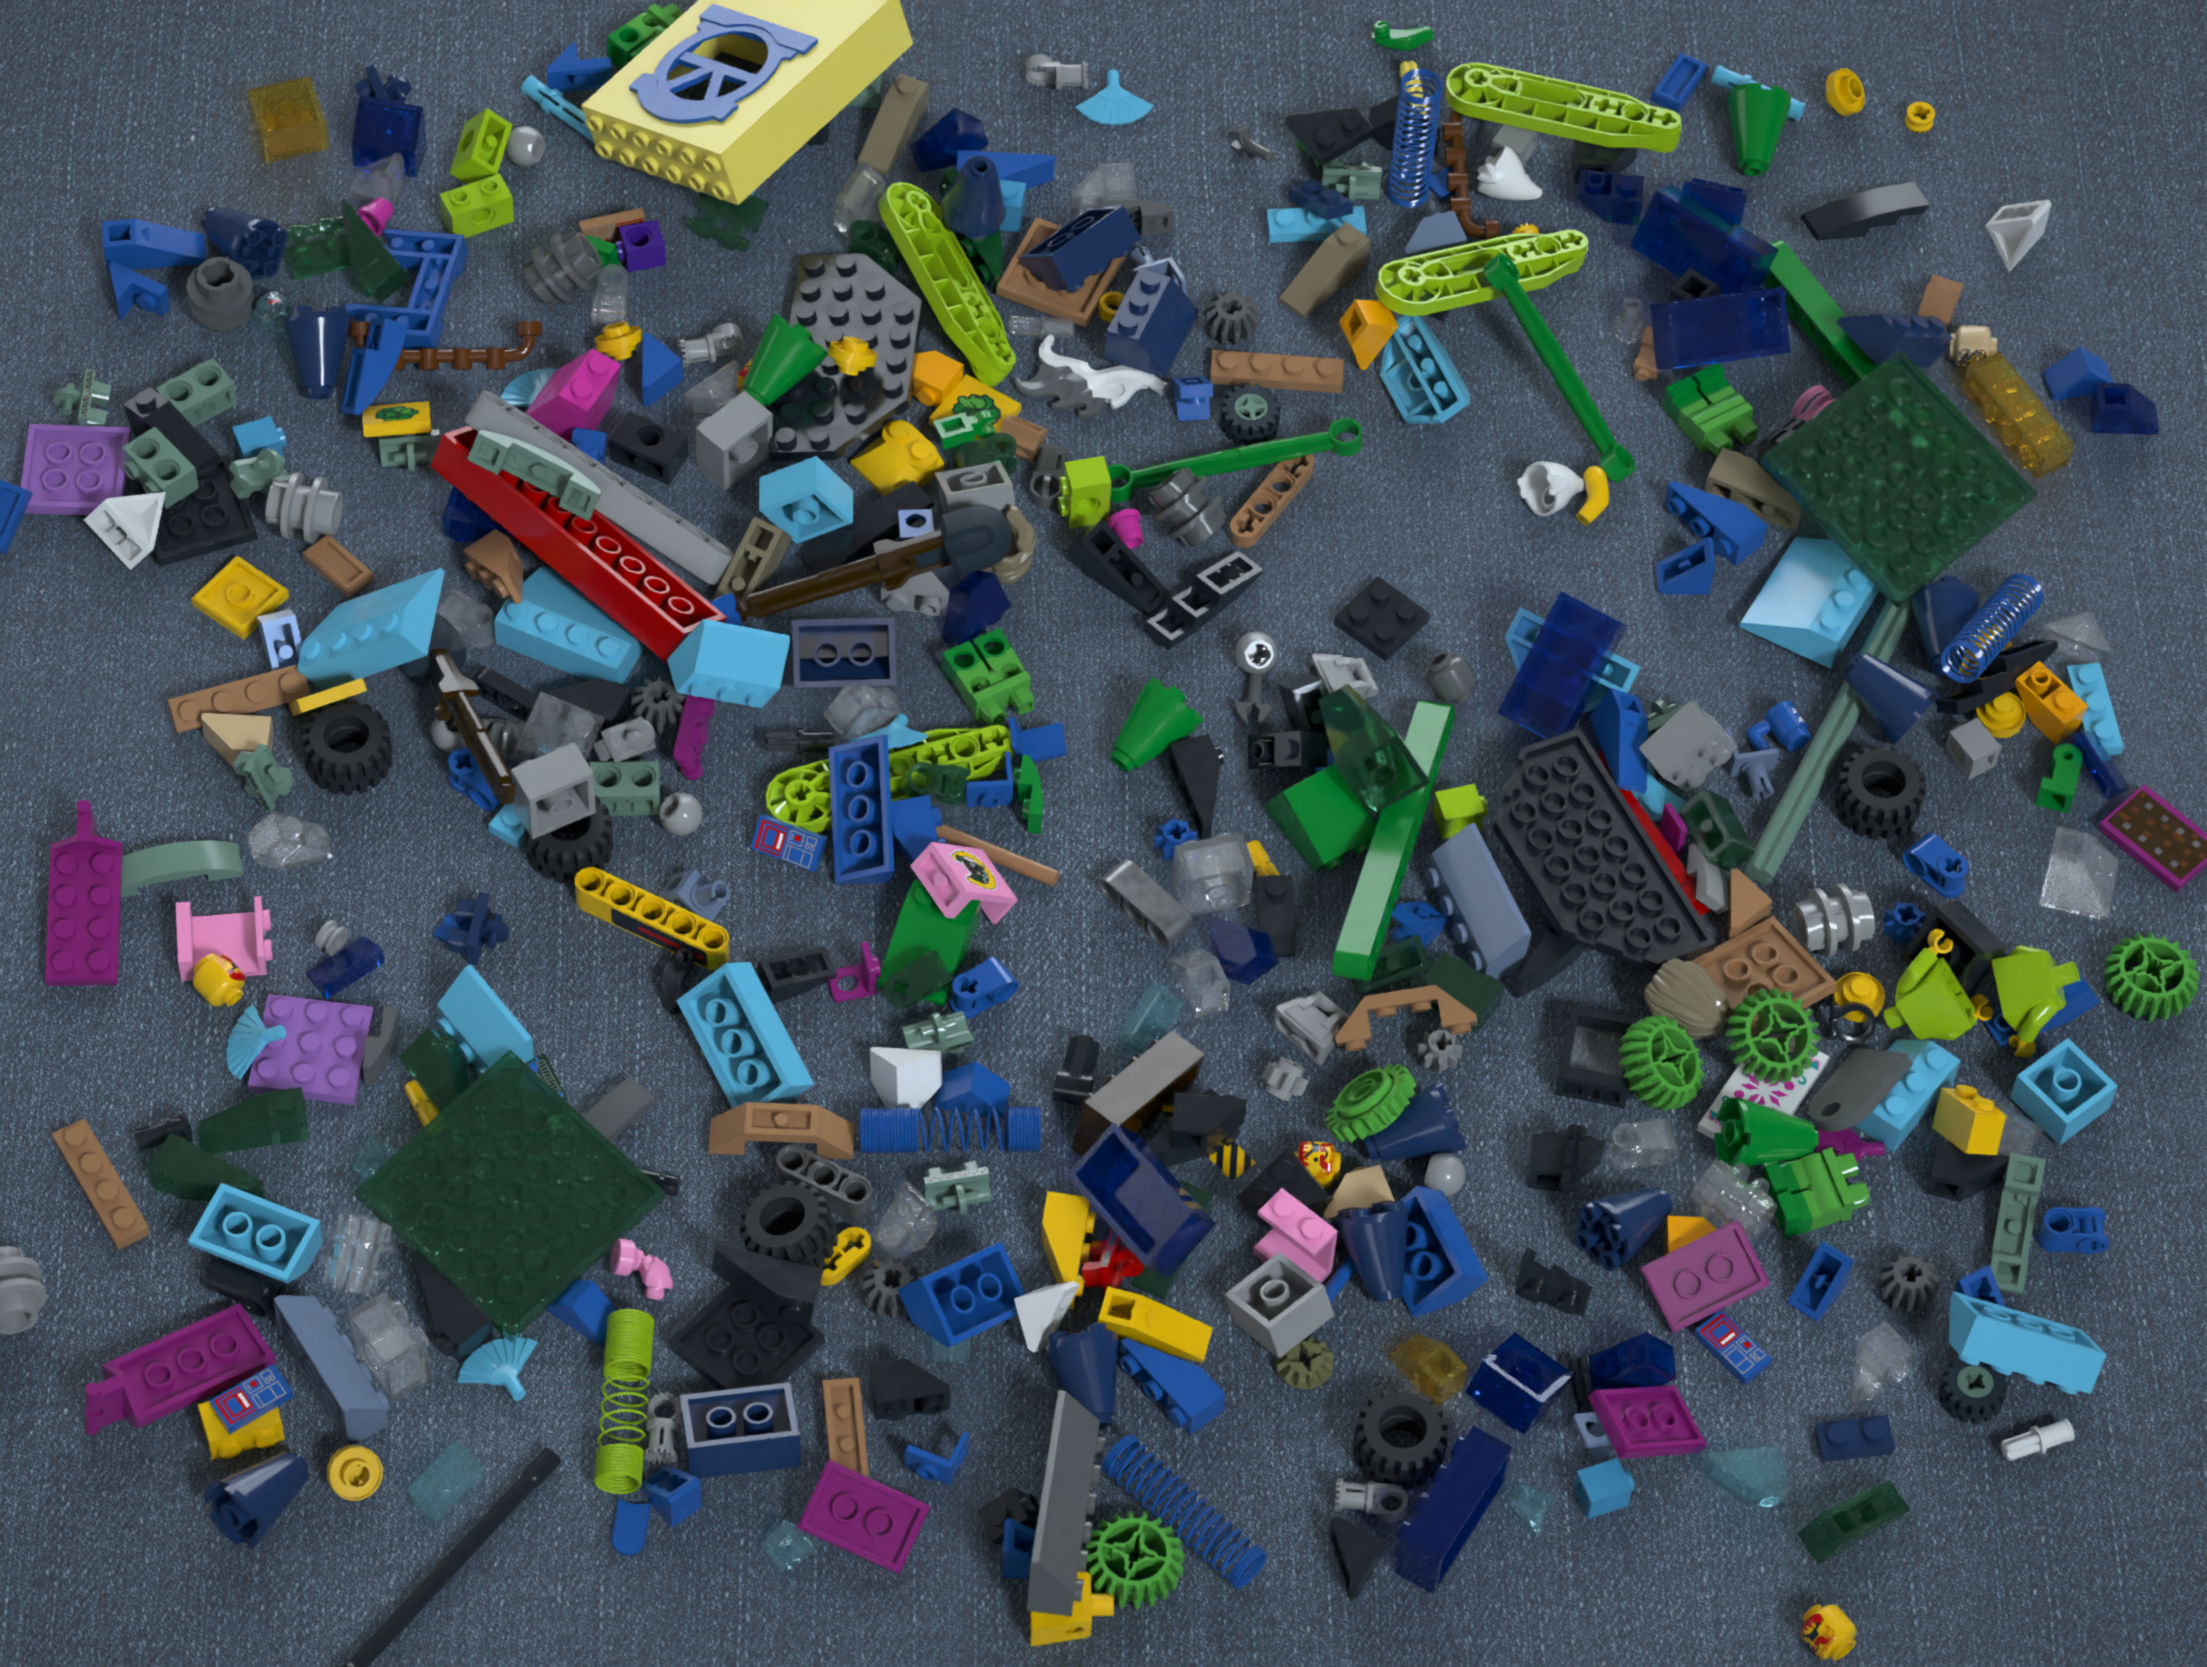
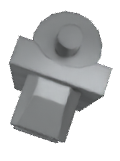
M641 716L602 731L601 734L604 739L594 744L601 762L613 759L616 764L655 749L656 746L653 742L655 732L650 722Z

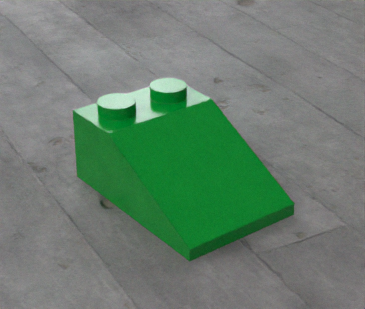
M914 879L902 906L877 986L944 1007L951 991L952 983L955 977H957L979 926L981 900L972 899L955 918H946L922 882Z

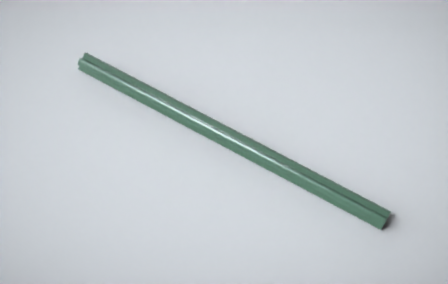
M1973 475L1971 482L1944 493L1861 648L1859 655L1862 657L1869 653L1888 663L1913 616L1911 590L1917 586L1930 584L1979 491L1978 488L1981 481L1976 475ZM1844 680L1746 864L1745 876L1750 880H1757L1762 886L1771 884L1864 708L1846 680Z

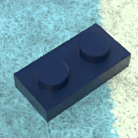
M1307 180L1302 182V185L1289 188V200L1325 220L1353 214L1352 200L1340 195L1338 191L1323 186L1319 181Z
M1887 1415L1815 1423L1814 1434L1821 1462L1894 1453L1895 1444Z

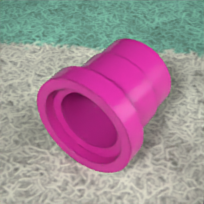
M374 198L367 206L359 208L354 214V222L357 228L367 236L378 237L385 230V224L394 213L393 206L385 198Z
M1122 510L1107 520L1108 526L1129 549L1136 548L1145 541L1139 523L1141 516L1138 510Z

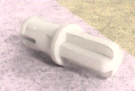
M2066 1418L2041 1428L2033 1426L2030 1427L2027 1433L2002 1441V1454L2008 1461H2013L2036 1452L2041 1455L2046 1453L2047 1448L2067 1441H2073L2074 1430Z

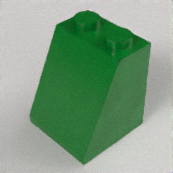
M1341 761L1282 791L1263 805L1267 814L1313 871L1322 866H1325L1326 870L1329 871L1345 862L1342 855L1352 850L1355 855H1358L1369 849L1377 826Z

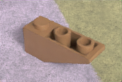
M495 529L463 550L468 561L465 564V568L475 581L481 580L488 590L494 589L501 599L506 597L516 605L522 602L524 564L509 537Z

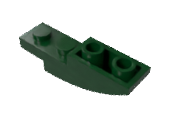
M955 166L943 170L942 181L939 186L942 198L959 173ZM1000 229L996 233L980 239L965 238L966 235L962 234L959 244L964 253L974 264L975 272L981 283L986 284L991 293H995L1000 281L1003 261Z

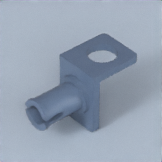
M1141 246V250L1145 256L1141 254L1139 248L1132 251L1130 259L1136 267L1131 269V284L1139 269L1143 268L1171 277L1187 296L1186 279L1172 257L1155 261L1150 250L1144 246Z
M1725 727L1724 730L1734 741L1730 727ZM1737 748L1733 750L1731 757L1725 762L1729 776L1747 775L1752 797L1756 800L1761 799L1759 792L1762 793L1763 799L1773 795L1774 788L1771 785L1767 771L1775 769L1779 756L1778 749L1739 754Z
M696 869L674 874L658 897L666 901L678 898L692 913L712 922L729 899L730 888L728 885L723 886L725 882L722 880L709 883Z
M1596 1412L1575 1414L1572 1422L1583 1445L1588 1448L1595 1465L1608 1461L1615 1452V1449ZM1594 1422L1589 1431H1587L1586 1423Z

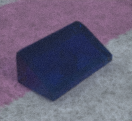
M2080 731L2077 733L2073 745L2081 751L2083 763L2106 799L2111 800L2128 791L2129 786L2096 734L2090 731Z
M363 936L307 971L306 976L325 999H328L385 963L384 952L380 946Z

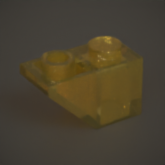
M1416 1334L1389 1353L1388 1357L1425 1397L1428 1395L1434 1399V1407L1442 1405L1464 1389L1468 1367L1443 1341Z

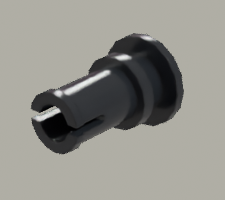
M182 1108L178 1109L179 1117L172 1119L171 1116L165 1117L166 1121L135 1129L136 1139L141 1152L168 1142L178 1144L179 1139L185 1137L188 1144L192 1143L191 1124Z

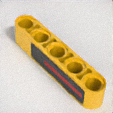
M586 867L576 874L574 878L576 904L583 911L672 953L683 947L689 948L694 953L695 964L706 969L718 970L728 963L729 934L722 926L598 868ZM649 917H655V918H657V919L649 920V919H647V918H649ZM678 932H688L686 934H678ZM710 946H717L718 948L711 949V948H708V947H710Z

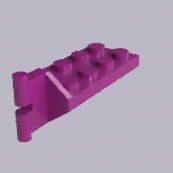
M80 800L77 803L76 835L50 844L45 982L47 986L118 985L123 846L121 842L98 837V828L88 800Z
M241 1303L235 1304L103 1364L101 1373L104 1381L98 1384L89 1383L85 1388V1432L88 1435H96L100 1428L122 1418L138 1429L247 1379L272 1364L276 1365V1357Z

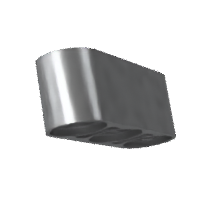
M1123 860L1098 881L1099 888L1106 899L1162 948L1170 947L1194 926L1189 912L1131 860Z
M797 1145L785 1146L778 1152L776 1156V1176L780 1186L785 1185L786 1181H794L796 1185H799L801 1182L807 1183L810 1189L815 1187L821 1196L824 1197L830 1212L852 1222L862 1221L870 1215L872 1210V1186L867 1179ZM789 1166L799 1167L796 1170L787 1169ZM821 1181L830 1182L831 1184L819 1185L818 1183ZM860 1197L862 1199L859 1201H853L849 1198Z

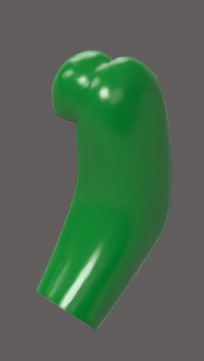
M1378 21L1372 27L1371 38L1373 42L1389 49L1410 51L1433 40V32L1427 25L1396 30L1390 29V25L1386 21Z

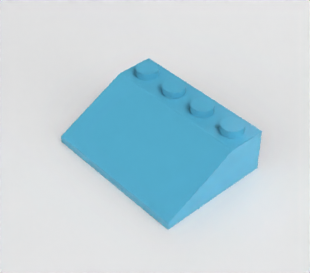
M1795 537L1740 622L1739 627L1831 669L1885 584L1893 556L1862 542Z
M544 565L539 567L523 582L522 602L516 605L507 599L494 619L496 644L587 681L601 678L623 685L646 648L644 643L636 640L633 634L621 624L612 620L603 609L588 600L579 589L564 580L556 570Z
M438 568L338 604L303 641L297 671L324 691L427 656L445 571Z

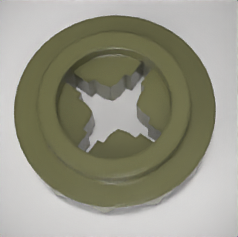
M1311 1334L1282 1357L1278 1358L1276 1356V1370L1281 1379L1290 1386L1299 1389L1316 1388L1324 1384L1332 1374L1334 1367L1333 1352H1330L1327 1348L1325 1341L1320 1342ZM1300 1351H1303L1307 1358H1314L1311 1360L1309 1372L1303 1362H1297Z

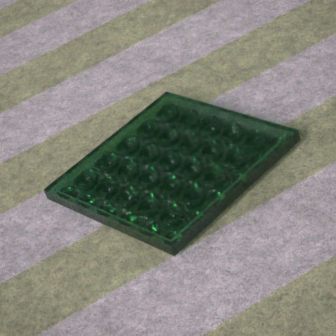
M1899 350L1763 455L1759 461L1896 608L1909 600L1924 585L1929 584L2032 502L2038 495L2028 482L1902 350Z
M511 1050L505 1053L355 1190V1197L410 1249L420 1255L468 1296L492 1319V1325L510 1342L514 1341L573 1282L579 1280L611 1250L618 1238L622 1239L660 1204L666 1195L655 1182Z

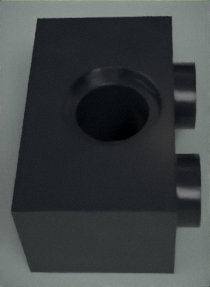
M631 412L627 413L609 439L611 461L667 485H670L688 458L687 436L676 429H668L654 423L648 417L638 416Z

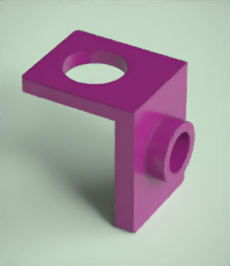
M1667 803L1663 807L1661 824L1658 830L1676 856L1683 854L1687 827L1672 804Z
M868 941L860 942V964L836 969L837 977L828 981L834 1003L876 995V978L881 977L877 956L872 957ZM844 976H850L856 979L858 985L852 991H843L837 986L838 980Z

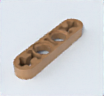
M1313 454L1278 463L1232 518L1229 538L1235 546L1248 548L1259 541L1312 477L1315 463ZM1300 463H1304L1305 466H1304V465H1300V466L1295 470V473H1294V475H1293V474H1292V472H1293V465H1299ZM1277 482H1284L1289 485L1290 489L1285 492H1279L1272 485ZM1258 504H1266L1271 507L1272 511L1261 514L1256 512L1254 507ZM1250 520L1252 522L1250 532L1239 533V530L1244 531L1248 527Z

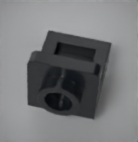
M1012 1487L977 1511L991 1542L1000 1544L1004 1541V1524L1006 1519L1011 1518L1025 1526L1029 1525L1036 1529L1040 1504L1031 1493L1027 1494Z

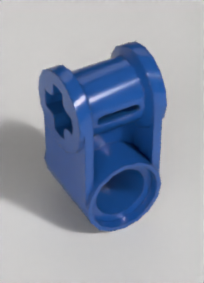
M460 748L452 752L448 759L450 786L474 801L480 808L486 811H493L499 804V800L494 796L468 748Z
M1926 833L1903 852L1902 860L1906 868L1932 887L1939 895L1946 898H1955L1964 891V877L1967 875L1969 868L1968 861L1948 846L1935 833Z
M990 957L978 966L955 977L952 983L954 994L950 999V1009L952 1013L963 1011L965 1019L973 1018L988 1008L1011 998L1018 990L1019 983L999 958Z
M2053 1207L2045 1213L2036 1233V1240L2040 1247L2047 1252L2101 1253L2109 1247V1238L2105 1236L2103 1222L2106 1220L2105 1211L2098 1207ZM2052 1228H2056V1229L2060 1230V1232H2057V1231L2053 1230Z

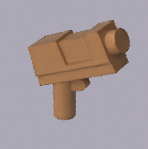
M1645 326L1640 343L1639 356L1635 359L1632 375H1635L1638 381L1656 380L1663 356L1671 358L1673 350L1692 348V336L1669 337L1670 329Z

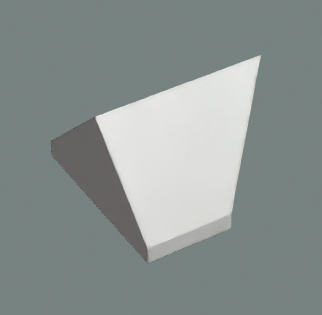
M2049 200L2002 206L1985 225L2008 272L2015 267L2044 234L2051 209Z
M166 492L107 498L84 521L131 570L154 549Z
M883 1047L870 1048L871 1083L885 1108L889 1109L891 1107L896 1109L898 1107L900 1109L905 1107L907 1109L909 1107L911 1109L912 1107H919L921 1109L941 1087V1051Z
M1071 1281L1046 1286L1014 1298L1026 1344L1030 1351L1037 1352L1046 1348L1049 1344L1048 1336L1056 1333L1080 1284Z

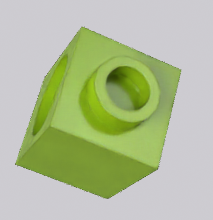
M1475 784L1435 792L1432 813L1441 837L1445 839L1453 837L1468 824L1475 823L1478 830L1482 831L1484 816L1488 815V807L1485 797L1479 796Z

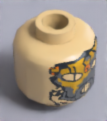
M1962 325L1958 327L1956 333H1951L1953 339L1950 341V359H1955L1958 367L1983 369L1988 366L1990 357H1997V338H1991V331L1988 327Z

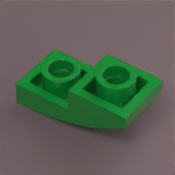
M1022 755L1021 768L1014 767L1013 788L1018 789V802L1023 803L1022 818L1028 819L1027 833L1041 834L1043 813L1041 781L1030 755Z

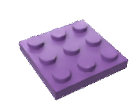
M29 424L20 487L31 491L33 495L25 513L90 515L107 498L123 497L127 474L122 466L124 462L122 447L131 442L130 427Z
M268 994L262 1023L265 1024L266 1029L278 1025L284 1026L286 1037L267 1044L254 1059L248 1081L249 1093L355 1105L363 1071L366 1036L370 1037L375 1015L374 1007Z

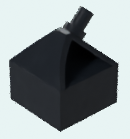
M1959 900L1934 908L1900 958L1909 966L1923 948L1928 949L1930 947L1928 944L1930 932L1935 929L1942 930L1944 935L1938 940V946L1945 939L1949 938L1953 942V948L1948 953H1938L1937 958L1943 957L1968 998H1970L1992 968L1991 960L2007 957L2008 954L2003 953L2007 946Z

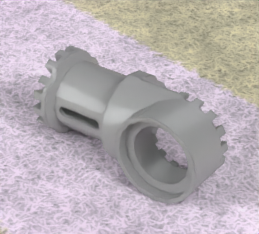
M1040 54L1033 55L1025 61V78L1029 84L1031 82L1032 86L1034 84L1038 87L1039 85H1055L1056 90H1061L1062 87H1082V89H1088V78H1085L1088 76V74H1085L1088 72L1087 61H1082L1081 64H1061L1060 61H1052L1050 57ZM1040 67V69L1045 68V71H1043V72H1034L1033 69L1036 70L1037 68Z
M733 323L719 325L712 333L706 334L705 338L685 341L683 338L678 339V348H681L678 350L682 353L679 356L682 357L683 368L688 367L690 363L702 361L715 363L717 356H730L729 353L731 352L734 355L735 351L737 353L740 352V349L742 350L744 346L740 327ZM727 337L732 338V339L727 340V341H722L723 338H724V340H726Z
M661 1392L659 1395H654L648 1404L646 1430L649 1432L648 1449L644 1451V1460L652 1462L651 1464L653 1465L657 1462V1465L660 1466L661 1462H663L665 1466L677 1461V1452L674 1451L675 1435L680 1431L681 1405L678 1397L676 1398L674 1394L670 1395L668 1392L663 1394ZM667 1404L674 1408L675 1414L671 1418H658L654 1410L659 1405Z
M1337 1478L1336 1492L1340 1493H1336L1335 1497L1339 1498H1335L1334 1511L1340 1512L1342 1508L1365 1510L1366 1514L1377 1515L1381 1520L1389 1523L1398 1522L1406 1515L1408 1510V1494H1406L1405 1489L1403 1490L1401 1486L1374 1483V1481H1368L1367 1484L1344 1482L1343 1478ZM1388 1496H1393L1401 1501L1402 1506L1398 1510L1388 1511L1382 1507L1381 1501Z

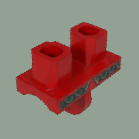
M1111 1229L1108 1240L1092 1241L1090 1246L1092 1262H1085L1082 1267V1276L1086 1288L1103 1287L1104 1294H1106L1107 1287L1119 1289L1123 1276L1134 1277L1142 1273L1146 1264L1145 1257L1135 1247L1122 1246V1229Z

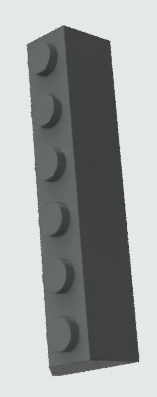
M1058 1390L1031 1559L1026 1611L1072 1616L1074 1601L1081 1602L1084 1579H1077L1078 1572H1086L1088 1550H1082V1543L1090 1544L1093 1521H1086L1087 1514L1094 1515L1097 1493L1090 1492L1091 1486L1098 1487L1101 1464L1094 1463L1095 1458H1103L1105 1436L1098 1435L1100 1420L1070 1394L1062 1390Z

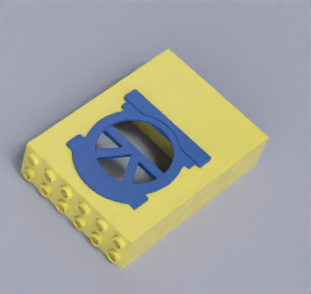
M698 0L585 101L581 107L586 118V125L594 139L595 149L604 159L616 161L627 167L644 171L649 175L669 180L674 184H680L697 192L714 196L719 200L739 205L911 47L913 41L900 0ZM720 52H724L763 65V67L756 75L714 61L713 59ZM710 79L704 100H686L674 95L676 92ZM723 80L742 86L731 93L718 97Z

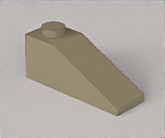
M899 73L883 100L859 156V166L886 176L888 175L928 110V83Z
M1345 222L1324 240L1280 296L1279 302L1302 319H1305L1368 264L1371 239Z
M1722 447L1708 474L1705 492L1743 504L1758 518L1797 532L1803 507L1753 459Z
M754 516L712 600L732 593L735 601L740 598L741 602H745L749 594L761 591L777 569L792 537L784 530Z

